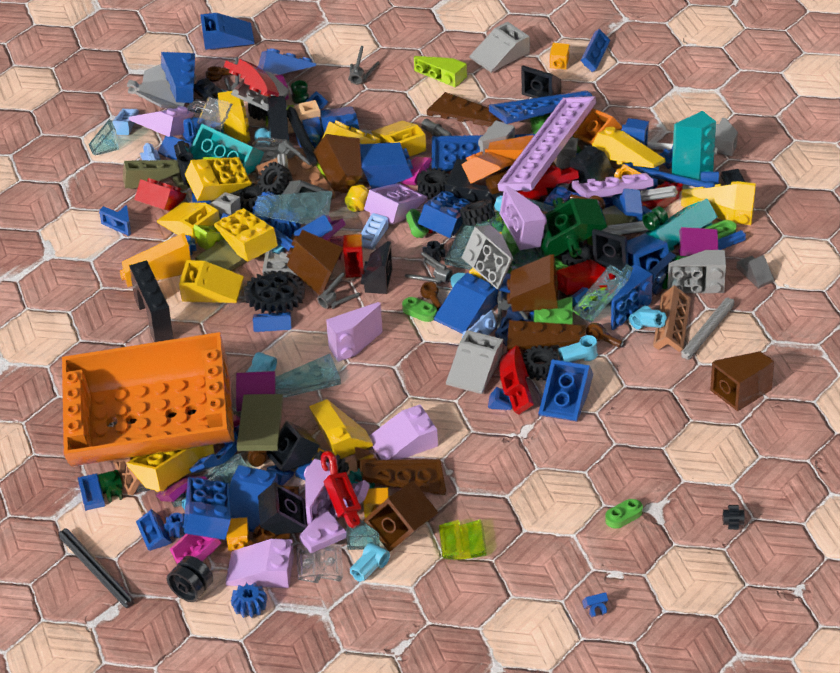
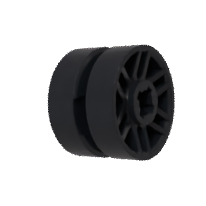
M193 556L183 557L166 578L170 589L179 598L187 602L197 601L213 583V575L210 569L201 560Z

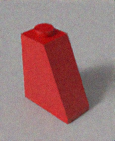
M362 234L343 235L345 278L362 277V274H364Z
M591 259L557 270L558 290L566 295L575 294L582 287L588 288L589 292L600 288L614 287L615 274Z

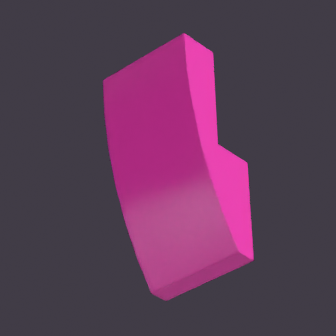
M427 157L413 158L411 160L414 168L411 170L413 177L401 181V184L417 185L418 174L423 170L426 172L432 159Z

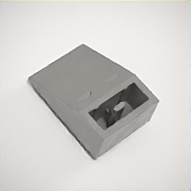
M507 21L494 28L473 51L470 58L492 73L530 53V36Z
M491 225L474 227L461 257L497 290L500 289L513 260L502 234Z
M704 250L669 263L667 290L675 285L684 293H724L726 273L725 250Z
M467 330L459 343L446 385L483 394L503 355V339Z

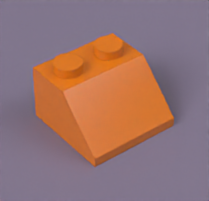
M592 108L572 137L592 145L597 134L605 130L606 127H615L617 130H621L622 126L614 117Z
M481 151L467 157V162L463 163L462 167L470 183H474L512 165L513 161L490 151L485 154Z

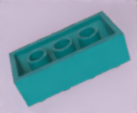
M704 111L674 124L672 174L700 181L701 172H713L716 121Z
M202 123L190 148L193 158L196 160L203 159V157H239L247 175L255 170V166L260 164L265 153Z
M706 198L686 206L669 217L666 223L645 234L666 242L668 250L671 252L675 249L674 246L676 244L680 245L679 230L681 227H703L704 229L713 224L712 221L718 216Z

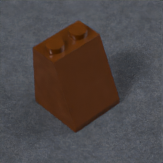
M325 134L314 150V155L333 191L348 193L349 189L355 186L362 177L360 138Z
M302 229L300 235H295L291 245L294 248L291 247L287 254V258H289L287 266L320 295L328 284L343 247Z
M554 254L511 271L510 279H507V287L510 290V293H507V303L511 304L512 312L558 308V277Z
M761 351L715 360L712 362L710 391L736 411H739L772 390L774 361Z
M411 481L387 498L363 520L390 552L439 512L416 483Z

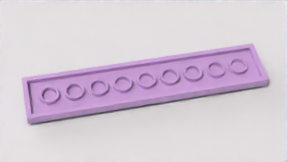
M595 96L563 98L497 184L499 191H504V186L507 185L515 191L523 190L528 192L533 190L597 103Z

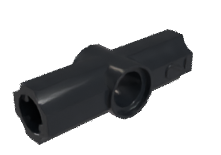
M184 140L178 141L174 145V151L183 184L190 187L185 173L190 161L194 160L193 155L190 151L189 143L184 142Z

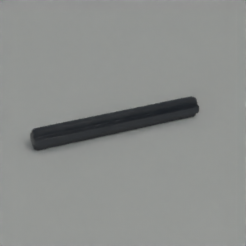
M290 106L287 109V117L309 164L316 166L318 161L314 155L312 143L295 108Z

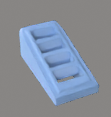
M123 108L112 121L113 134L129 135L135 123L130 121L129 117L138 115L139 110Z
M375 213L371 214L361 232L363 247L374 249L389 228L387 217Z

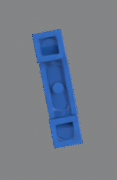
M239 425L234 427L235 441L224 443L225 446L216 455L211 454L199 459L189 469L191 473L203 472L228 461L237 452Z

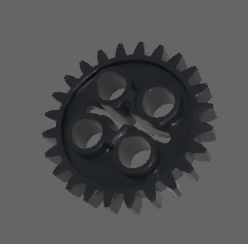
M271 270L270 274L264 272V275L257 274V278L251 277V281H247L244 298L246 303H249V307H254L255 311L261 309V313L268 311V314H271L272 311H275L276 314H279V311L286 313V309L293 311V307L298 308L299 303H303V299H305V286H303V281H300L299 277L295 278V274L288 276V272L281 274V270L277 273Z

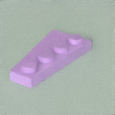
M646 173L623 175L622 179L606 177L605 181L587 179V183L580 184L578 180L572 181V188L585 198H590L593 195L609 198L615 194H622L625 188L645 190L647 187L653 186V179Z

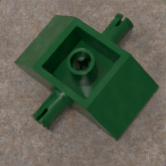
M556 198L558 204L554 199L552 203L554 209L545 214L547 222L544 225V238L541 241V246L538 247L540 256L543 258L554 254V257L569 249L572 257H578L582 253L579 243L591 237L593 229L603 230L608 227L601 206L597 199L572 198L564 203L563 198Z

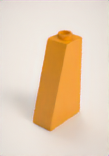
M185 233L122 261L123 269L120 270V276L122 281H126L127 287L132 286L129 265L146 260L156 280L182 275L186 260H191L189 244Z

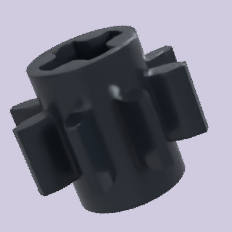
M430 241L427 243V247H423V252L438 262H441V257H445L444 244H440L438 241Z
M728 505V509H723L722 512L723 525H728L729 530H739V525H744L745 522L744 509H739V505Z

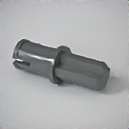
M427 118L421 123V128L430 132L432 136H452L449 131L442 128L441 124H435Z

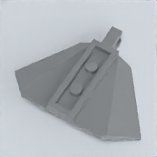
M161 64L144 71L142 85L134 80H129L127 83L129 94H136L161 108L175 109L178 106L184 107L186 104L175 101Z

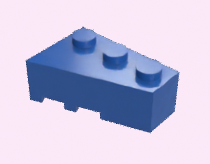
M161 52V67L170 84L175 101L193 103L195 53Z

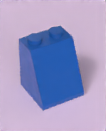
M400 142L360 144L361 167L371 189L396 184L413 177L411 170L414 168L411 160L408 159L410 156L407 149L402 148Z
M647 234L627 240L628 269L637 264L649 272L669 253L667 243Z

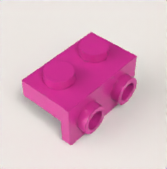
M185 534L170 548V551L177 564L185 556H193L203 561L221 544V541L216 538Z

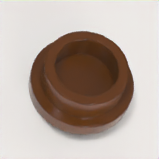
M249 451L247 454L248 462L254 467L261 466L267 459L266 451Z

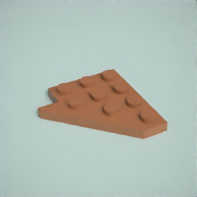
M302 147L296 149L306 158ZM297 155L287 159L293 181L302 180L331 191L333 195L330 199L335 198V192L316 166L308 165ZM277 158L255 166L256 173L261 176L262 173L260 172L265 170L264 166H268L270 162L272 164L273 162L278 163ZM260 179L257 180V181H255V182H252V183H255V186H256V185L258 184V181H260Z

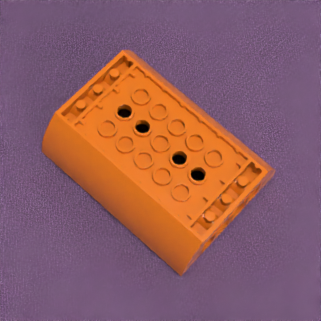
M220 332L62 357L64 456L72 467L235 441L230 374ZM190 410H197L192 415L187 414ZM170 413H177L172 418L167 417ZM137 419L135 423L128 424L129 420ZM117 422L115 426L108 427L110 423Z

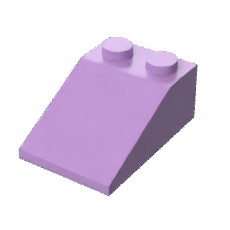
M178 106L175 109L168 108L164 111L131 116L129 120L172 137L183 134V120L192 118L194 113L188 111L186 107Z
M400 183L370 189L364 210L370 212V215L375 213L388 218V224H395L405 220L409 210L417 209L427 200V196Z
M508 185L504 186L500 215L519 250L540 247L541 241L544 238V225L547 222L545 214L541 212L536 204Z
M380 302L326 320L328 346L338 362L356 356L382 333Z
M421 404L402 410L369 435L373 443L372 449L379 460H401L438 447L437 428Z
M314 459L304 472L308 525L322 509L326 508L329 510L332 505L323 482L330 475V463L326 462L329 469L324 471L321 466V460Z
M269 539L232 551L226 586H245L247 582L249 585L256 583L257 587L289 588L294 559L292 540Z

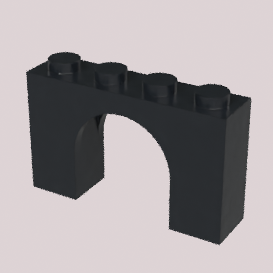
M457 159L445 183V191L451 192L455 197L466 199L471 203L489 199L494 206L496 198L503 196V192L492 195L487 186L470 183L462 167V164L467 162V160Z
M148 261L129 265L134 299L139 310L146 309L153 341L159 342L174 339L169 306Z

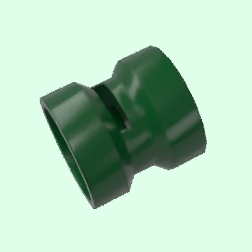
M302 80L291 84L292 101L296 104L306 102L309 98L307 92L308 84Z
M657 206L651 212L644 214L642 221L648 230L653 231L659 225H663L668 221V214L662 207Z

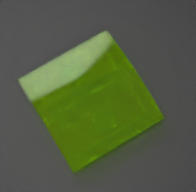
M481 519L462 525L459 520L439 525L443 559H472L487 555Z

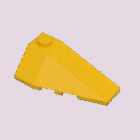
M606 127L605 130L599 132L592 146L605 152L609 160L617 161V164L633 162V166L655 168L665 163V158L615 127Z
M737 181L725 186L716 184L715 187L711 188L696 187L682 189L681 206L686 207L707 198L718 216L717 218L731 220L735 224L751 225L754 213L756 183Z
M328 399L309 406L329 448L335 456L338 454L340 459L354 454V447L367 449L373 446L366 430Z

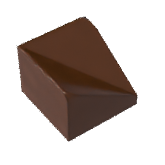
M354 447L357 470L360 469L361 460H377L374 451Z

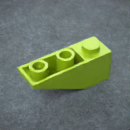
M414 56V71L456 88L467 78V64L454 58Z

